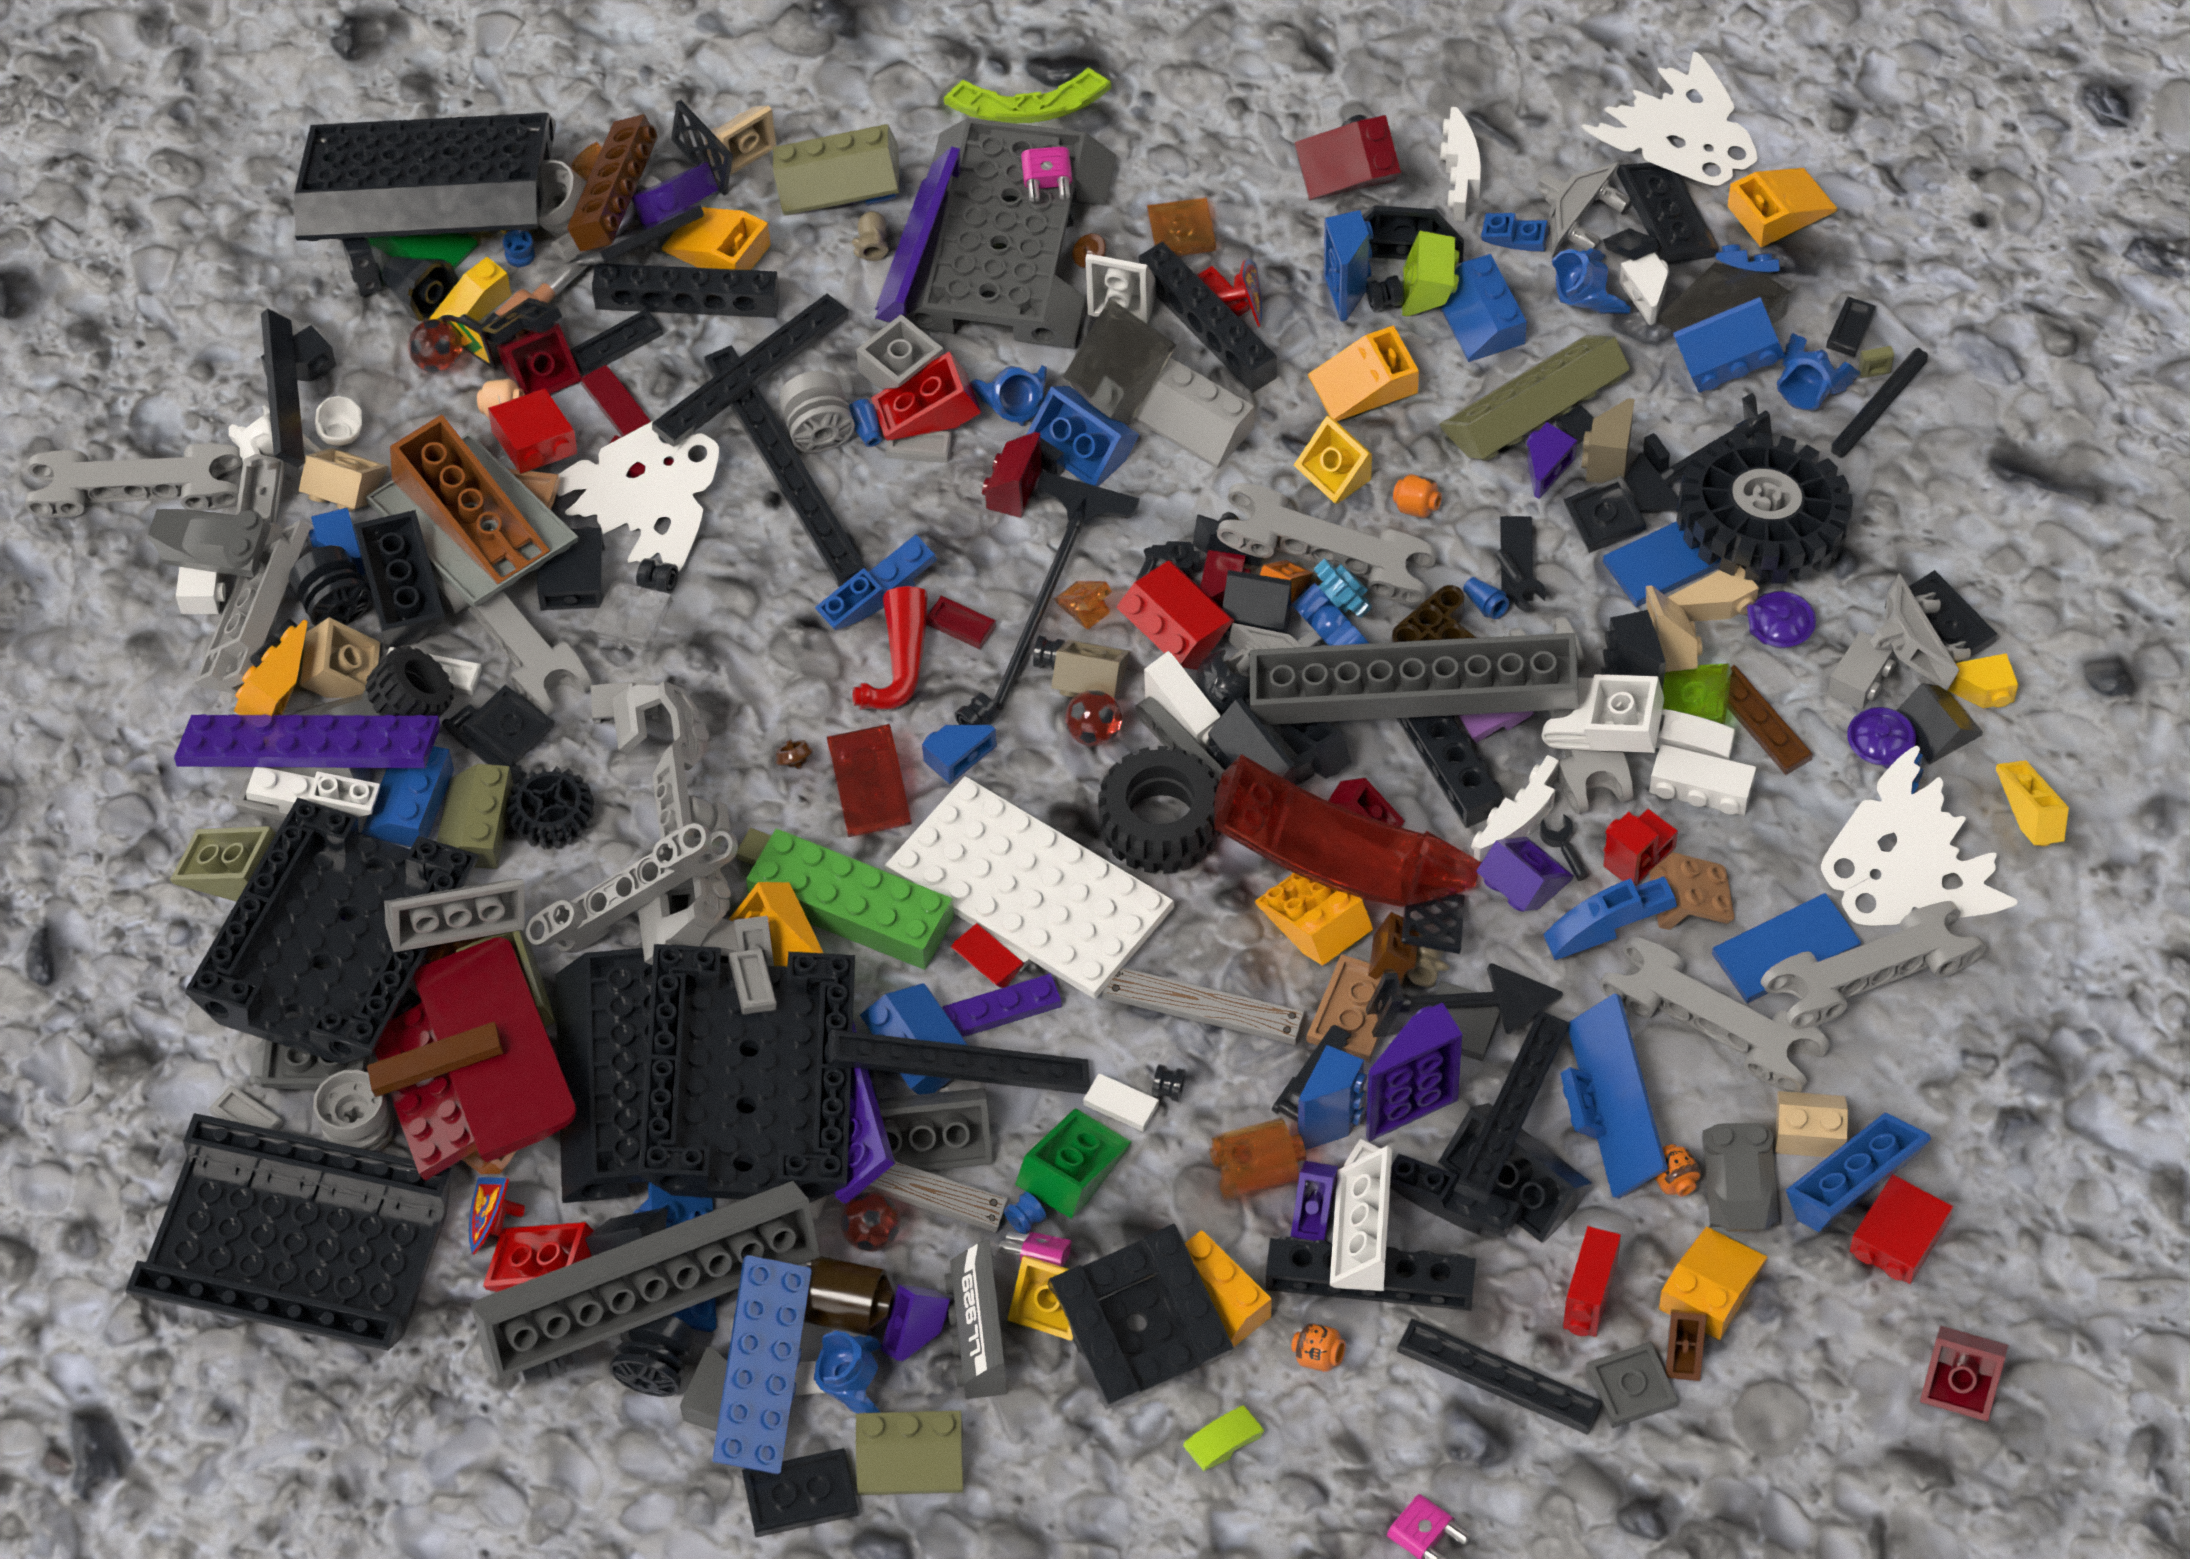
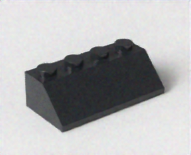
M416 510L354 524L357 544L385 650L389 649V647H398L419 641L444 621L445 616Z
M1490 1103L1481 1104L1469 1109L1438 1161L1447 1170L1457 1174L1458 1177H1460L1493 1108ZM1521 1128L1491 1194L1520 1204L1522 1213L1516 1223L1538 1241L1544 1243L1574 1213L1592 1185V1182Z

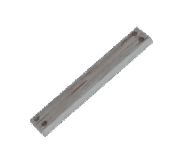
M1121 968L1102 992L1103 999L1293 1045L1296 1044L1304 1018V1011L1127 968Z
M895 1162L891 1168L865 1188L866 1190L995 1233L997 1232L1007 1198Z

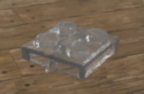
M613 580L589 628L590 636L612 642L613 646L619 649L629 646L649 651L673 603L671 594Z

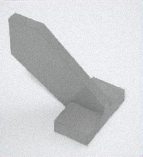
M768 916L737 919L734 922L722 918L709 930L700 945L701 947L721 948V955L728 957L729 953L762 949L766 965L774 966Z

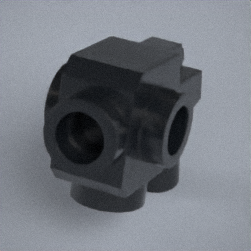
M1167 541L1166 545H1152V547L1145 548V562L1136 579L1139 580L1168 560L1172 561L1190 578L1193 576V570L1200 569V551H1194V545L1191 542Z

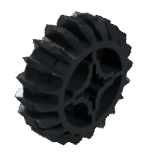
M557 765L553 771L548 772L543 766L542 773L536 774L531 770L529 779L520 777L519 786H512L511 796H508L507 799L508 808L506 813L512 830L517 832L521 841L528 839L531 847L540 842L544 850L548 844L553 843L554 847L558 850L560 842L565 841L571 845L572 836L581 838L583 834L582 829H589V819H593V805L595 803L589 785L583 782L580 774L573 776V772L570 769L561 773ZM566 796H569L576 802L574 807L569 806L568 802L565 801ZM527 808L532 809L533 813L536 814L535 819L530 818L526 814Z

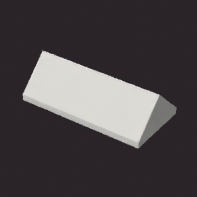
M1389 1146L1337 1170L1330 1285L1334 1288L1384 1291L1392 1148Z

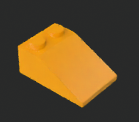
M1706 1226L1677 1263L1661 1290L1659 1310L1671 1315V1310L1706 1313L1705 1333L1721 1340L1768 1257Z

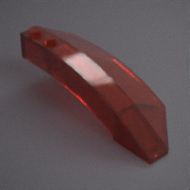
M1242 754L1222 773L1214 797L1215 830L1299 876L1340 892L1366 900L1404 907L1472 890L1477 881L1478 873L1476 870L1482 862L1428 831L1423 834L1390 825L1338 806L1292 784Z

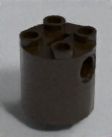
M823 1256L807 1262L806 1267L811 1269L803 1323L864 1336L870 1335L872 1337L877 1325L884 1319H889L894 1302V1292L887 1278L886 1270Z

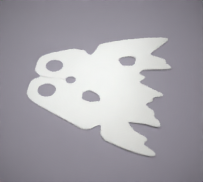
M1693 52L1688 75L1674 68H1657L1660 75L1674 90L1672 95L1663 93V98L1658 99L1633 90L1636 96L1634 107L1621 105L1617 108L1610 106L1604 109L1627 128L1613 127L1604 123H1600L1598 127L1587 124L1582 125L1585 131L1613 147L1630 152L1642 148V155L1646 161L1696 181L1714 186L1721 185L1733 177L1732 168L1744 170L1753 165L1758 158L1748 131L1736 122L1727 121V117L1735 107L1719 78L1698 52ZM1691 89L1697 90L1703 98L1702 103L1691 102L1687 98L1686 93ZM1670 135L1678 136L1685 140L1686 145L1677 148L1666 137ZM1705 144H1710L1713 146L1714 150L1711 152H1707L1704 150L1703 146ZM1732 146H1738L1745 150L1746 157L1742 160H1735L1728 155L1727 151ZM1705 163H1715L1720 167L1721 173L1716 177L1708 176L1703 172L1702 166Z
M652 422L601 448L598 455L599 464H594L589 460H581L558 474L561 482L557 494L562 496L573 490L586 489L576 503L569 507L565 513L568 516L579 514L582 517L597 515V522L601 524L603 534L625 523H628L630 531L639 528L641 536L628 557V563L634 561L641 562L644 558H651L656 553H660L663 563L676 564L680 572L694 543L703 514V508L694 499L693 494L704 491L713 481L719 456V447L714 440L702 433L690 435V437L688 436L673 447L669 443L665 444L659 440V435L652 430ZM702 445L707 449V456L703 461L692 462L689 459L688 452L693 446ZM666 457H673L674 463L671 466L664 465L663 460ZM636 462L646 466L644 474L636 478L626 476L629 468ZM669 517L671 520L670 527L665 534L660 535L654 530V525L658 518Z
M1918 746L1909 749L1888 768L1877 783V791L1882 801L1879 802L1871 799L1862 801L1823 858L1821 871L1833 889L1845 891L1842 898L1843 908L1850 919L1857 924L1868 926L1900 924L1902 919L1912 911L1913 907L1919 909L1944 901H1952L1961 911L1959 918L1995 913L2013 907L2018 903L2017 899L1984 884V881L1996 870L1994 864L1996 853L1984 854L1966 861H1960L1956 858L1959 849L1950 845V842L1964 823L1966 817H1952L1949 812L1941 811L1944 796L1941 793L1943 787L1942 779L1938 777L1927 787L1915 794H1911L1912 782L1920 770V766L1914 763L1920 750ZM1895 833L1897 843L1890 852L1881 851L1877 841L1886 834ZM1847 858L1853 862L1855 871L1851 877L1841 878L1836 875L1834 864L1838 859ZM1872 869H1879L1882 874L1881 878L1878 880L1872 879L1870 871ZM1956 873L1963 881V885L1957 889L1947 890L1942 887L1943 876ZM1862 893H1869L1876 900V908L1870 913L1860 912L1855 905L1857 896Z

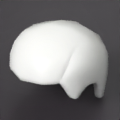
M341 396L330 397L324 400L318 406L315 418L316 432L321 437V440L335 446L352 444L360 435L362 428V411L360 407L351 399Z

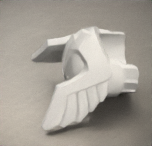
M265 405L262 406L264 416L247 428L238 427L235 424L229 427V437L240 448V457L242 459L254 454L275 458L270 410ZM303 434V444L306 449L313 453L322 451Z

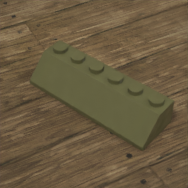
M1585 335L1442 421L1439 425L1468 458L1486 461L1499 454L1498 450L1505 445L1511 446L1523 440V434L1528 431L1541 429L1551 417L1568 413L1573 409L1572 405L1579 400L1585 401L1594 397L1597 394L1596 390L1602 386H1610L1622 379L1620 375L1629 371L1630 368L1616 337Z

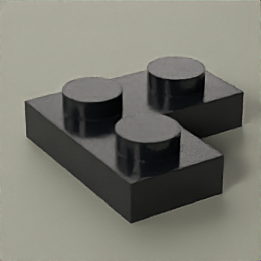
M527 298L482 328V330H484L487 341L499 345L506 344L516 337L515 334L522 329H528L537 333L546 332L554 326L555 321L563 316L558 306Z

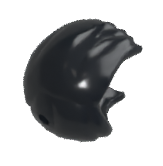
M1224 649L1206 657L1196 673V685L1218 713H1225L1230 705L1239 697L1246 704L1250 700V676L1246 677L1230 672L1224 662L1226 654Z

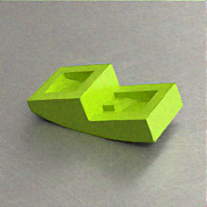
M1242 1405L1203 1427L1188 1438L1183 1446L1201 1469L1205 1471L1229 1460L1235 1450L1260 1439L1264 1429L1247 1408Z

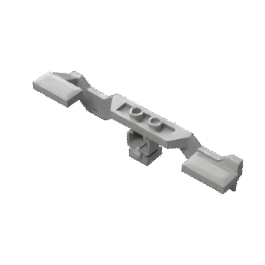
M664 680L658 686L640 685L631 682L612 699L619 751L628 754L647 738L644 714L646 709L663 703L672 719L674 742L666 749L652 775L660 839L692 823L704 825L711 833L717 831L730 832L726 804L719 801L711 804L697 796L688 795L685 770L689 771L709 750V733L705 723L699 716L698 708L683 688ZM695 831L691 837H701L700 831ZM720 869L703 878L692 877L695 900L685 910L670 915L668 895L665 893L638 909L644 961L653 965L654 944L700 946L709 930L730 909L729 897L731 892L727 886V880L722 875Z

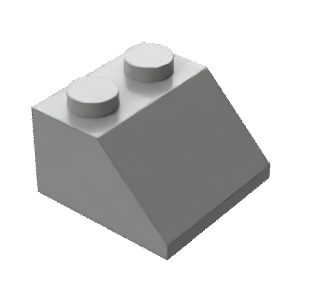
M902 314L856 349L859 372L879 389L899 388L944 352V349Z

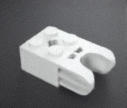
M1594 674V678H1578L1579 709H1575L1566 717L1547 720L1541 735L1543 741L1549 747L1557 749L1655 753L1664 703V695L1658 676Z

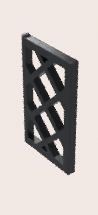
M682 100L677 101L671 141L695 166L702 164L696 155V152L699 151L703 163L708 162L719 188L718 191L725 196L728 193L733 154ZM683 114L688 118L690 125L686 126ZM688 130H692L697 144V146L695 147L693 146ZM680 132L682 134L685 144L680 140ZM701 133L705 136L708 144L704 145ZM708 149H710L715 163L714 166L711 165L708 153L706 151ZM719 152H720V153L723 155V157H724V162H723V163H722V161H721ZM714 171H718L721 181L715 177Z
M1407 885L1401 942L1403 944L1460 954L1465 895ZM1412 894L1423 896L1426 899L1417 902L1412 898ZM1443 901L1456 902L1457 907L1451 908ZM1435 905L1442 912L1433 914L1426 907ZM1417 911L1425 918L1415 920L1411 917V912ZM1451 917L1456 923L1455 926L1450 927L1442 920ZM1434 924L1440 931L1431 933L1424 926ZM1416 930L1423 937L1411 936L1409 931ZM1449 936L1454 940V944L1443 942L1440 939Z

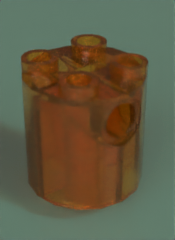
M1282 1117L1216 1134L1214 1138H1211L1212 1148H1209L1213 1167H1220L1222 1179L1219 1180V1187L1223 1199L1231 1198L1235 1200L1296 1184L1299 1181L1297 1162L1307 1159L1301 1135L1290 1136Z

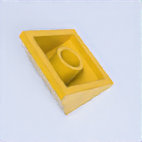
M1326 416L1294 466L1327 497L1338 504L1371 480L1372 453L1331 416Z
M1024 1255L1007 1320L1072 1341V1332L1064 1311L1053 1292L1047 1286L1049 1278L1070 1269Z

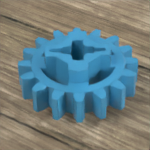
M1325 558L1314 568V571L1318 574L1317 576L1323 581L1319 588L1335 606L1344 612L1350 609L1361 618L1372 609V605L1364 596L1368 591L1367 588L1348 568H1345L1342 564L1336 567Z

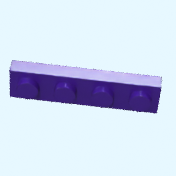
M1050 973L942 1006V1008L962 1037H966L1060 1008L1062 1004Z

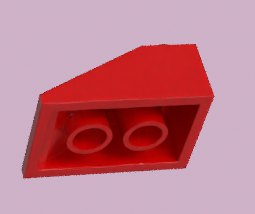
M950 351L930 362L899 388H886L871 397L887 441L953 429L982 413L967 372Z
M586 1222L502 1228L483 1287L489 1291L499 1292L592 1257L585 1238L594 1230Z

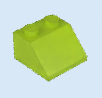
M1419 231L1403 266L1402 290L1404 304L1402 305V316L1408 317L1445 305L1450 294L1456 292L1459 277L1454 274V269L1458 264L1459 251L1455 250V237Z

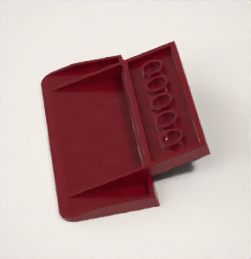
M502 937L492 938L419 967L413 979L422 1003L389 1022L374 1049L378 1061L494 1021L499 1029L503 1054L390 1092L420 1176L426 1181L477 1150L480 1157L486 1163L540 1142L569 1125L576 1116L577 1108L510 941Z

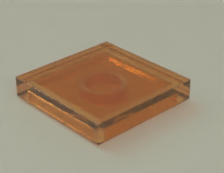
M1207 197L1147 205V214L1154 246L1163 241L1177 256L1216 251V241Z

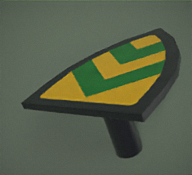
M493 312L483 323L478 322L467 314L461 315L460 318L453 315H443L438 318V320L444 321L445 327L443 328L447 333L459 340V344L491 368H497L484 330H482V328L499 318L496 313ZM452 327L457 329L461 335V340L456 336Z

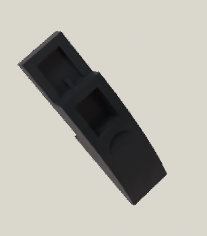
M1398 1153L1391 1165V1189L1424 1210L1460 1228L1478 1235L1481 1230H1485L1507 1238L1522 1213L1520 1204L1494 1194L1490 1195L1486 1204L1454 1191L1459 1179L1457 1174Z

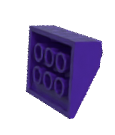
M1443 1003L1434 1007H1424L1416 1015L1412 1016L1369 1069L1366 1138L1369 1142L1458 1101L1463 1034Z

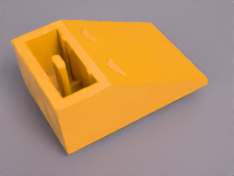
M1805 168L1757 171L1730 184L1727 206L1761 248L1837 212L1838 209Z
M701 207L704 212L703 217L676 229L662 247V251L697 268L751 270L771 246L768 222L742 210Z
M1393 325L1363 336L1310 372L1308 378L1328 415L1335 421H1339L1417 394L1419 370Z
M305 619L296 628L290 626L282 635L279 646L276 648L272 645L261 658L262 663L257 668L254 665L251 666L242 678L244 684L235 695L238 701L234 712L238 715L266 714L272 717L273 715L284 714L297 681L308 624Z
M1306 865L1295 870L1289 877L1275 887L1268 889L1265 894L1255 900L1256 905L1304 955L1322 966L1373 930L1361 898Z
M758 882L728 919L734 922L737 919L768 916L774 966L787 967L788 951L823 953L790 882Z

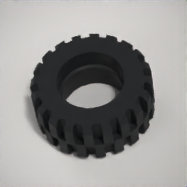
M1158 746L1157 750H1150L1149 747L1139 749V754L1133 755L1131 752L1122 757V764L1114 763L1109 769V775H1106L1101 782V791L1098 793L1100 832L1103 833V841L1106 847L1112 848V854L1118 860L1122 861L1125 858L1127 866L1133 869H1137L1138 866L1143 867L1144 872L1153 874L1155 870H1163V874L1173 873V869L1179 867L1182 871L1190 868L1192 861L1195 860L1197 863L1207 857V850L1211 851L1216 846L1217 837L1221 835L1223 827L1221 785L1219 780L1215 778V772L1207 764L1203 766L1202 759L1195 754L1188 756L1186 755V750L1176 748L1175 751L1168 750V746ZM1161 795L1179 799L1190 808L1189 812L1181 819L1168 824L1145 822L1131 811L1142 800Z

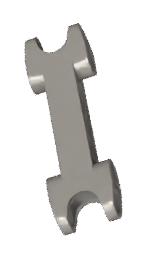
M213 443L189 445L184 449V457L88 462L86 454L77 450L39 453L29 459L28 472L36 478L52 482L45 488L28 493L25 497V508L33 515L55 518L79 516L84 512V504L181 499L180 504L188 510L208 511L229 508L237 504L239 487L233 483L217 480V477L225 472L239 468L242 465V458L237 447Z
M1236 483L1230 487L1227 497L1228 501L1237 509L1243 511L1247 515L1248 520L1222 521L1218 526L1217 536L1224 544L1259 558L1271 557L1275 549L1316 563H1320L1325 558L1336 567L1342 564L1354 575L1368 579L1367 589L1375 596L1409 605H1417L1425 601L1427 587L1421 581L1411 576L1406 568L1433 566L1436 561L1437 551L1431 544L1396 530L1383 531L1379 539L1287 509V497L1278 491L1248 483Z
M432 568L439 598L452 614H456L467 608L518 668L510 673L509 677L521 697L548 716L555 712L554 706L548 697L549 692L553 688L560 685H568L581 693L591 689L590 685H592L590 677L571 647L562 641L550 648L502 590L494 594L487 602L473 607Z
M1565 617L1553 619L1554 634L1575 633ZM1521 628L1509 630V636L1526 635ZM1576 635L1578 670L1585 668V659ZM1575 709L1548 711L1551 719L1566 717ZM1563 749L1567 758L1559 759L1557 777L1564 796L1576 814L1588 811L1586 793L1594 787L1610 789L1621 802L1633 799L1630 771L1623 751Z
M688 824L659 840L651 854L572 901L559 900L540 911L527 924V938L534 945L548 946L554 943L560 951L577 952L608 934L611 924L693 876L703 878L723 867L735 857L738 850L737 839L729 832L717 831L711 833L704 825ZM695 831H700L701 837H691ZM726 838L728 849L721 855L719 844L722 839ZM543 923L545 931L543 937L538 939L536 930L538 925ZM569 939L573 941L569 946H566L564 940Z
M1944 901L1910 912L1900 923L1902 931L1818 962L1809 951L1791 956L1771 967L1763 975L1761 985L1768 993H1791L1800 999L1787 1012L1786 1020L1793 1029H1804L1820 1025L1840 1016L1848 1006L1845 999L1923 969L1930 968L1937 978L1959 972L1975 963L1984 954L1986 945L1980 937H1959L1947 930L1949 926L1957 921L1961 911L1954 902Z
M1630 937L1623 946L1624 954L1639 967L1640 971L1634 975L1607 972L1599 982V987L1607 997L1614 993L1620 995L1624 1009L1633 1014L1648 1019L1651 1018L1657 1009L1747 1056L1743 1065L1749 1074L1770 1086L1787 1092H1801L1807 1082L1804 1074L1788 1058L1794 1054L1801 1053L1821 1057L1825 1055L1830 1047L1827 1037L1814 1026L1804 1029H1793L1786 1020L1787 1011H1777L1771 1020L1681 973L1685 964L1676 953L1643 938Z

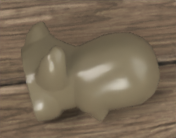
M869 211L864 213L857 223L860 238L853 239L852 244L856 248L853 252L859 258L879 261L889 250L885 242L888 239L887 222L885 217L879 212Z
M1417 946L1415 966L1413 969L1409 968L1404 977H1409L1416 985L1426 988L1434 987L1439 971L1450 969L1448 964L1441 961L1444 951Z

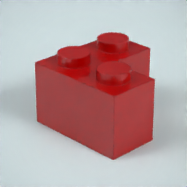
M1650 809L1644 811L1640 816H1634L1628 811L1620 820L1618 818L1613 820L1606 829L1605 834L1607 836L1606 845L1603 850L1605 852L1603 867L1622 881L1631 878L1634 885L1637 886L1650 874V870L1676 848L1678 830Z

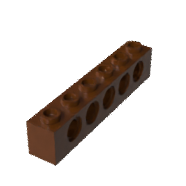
M645 114L614 121L567 226V230L580 252L612 245L658 138L655 127L649 123Z

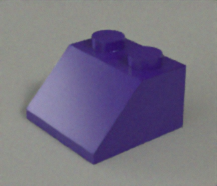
M1528 837L1496 840L1476 870L1484 878L1486 886L1494 891L1501 892L1508 898L1509 905L1521 912L1540 909L1574 877V875Z

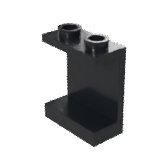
M602 527L571 529L578 536V542L573 544L567 551L554 556L538 568L537 594L541 611L604 608L601 577L602 551H605Z

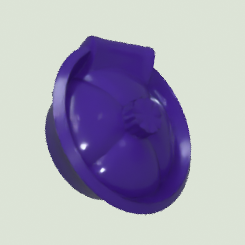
M1770 592L1759 597L1753 605L1747 606L1749 632L1764 645L1768 644L1775 648H1789L1806 641L1816 627V614L1810 603L1803 597L1791 592Z
M1873 707L1861 711L1851 720L1847 730V738L1852 750L1859 757L1871 764L1883 765L1884 768H1889L1901 755L1915 747L1916 732L1910 720L1902 713L1890 708Z

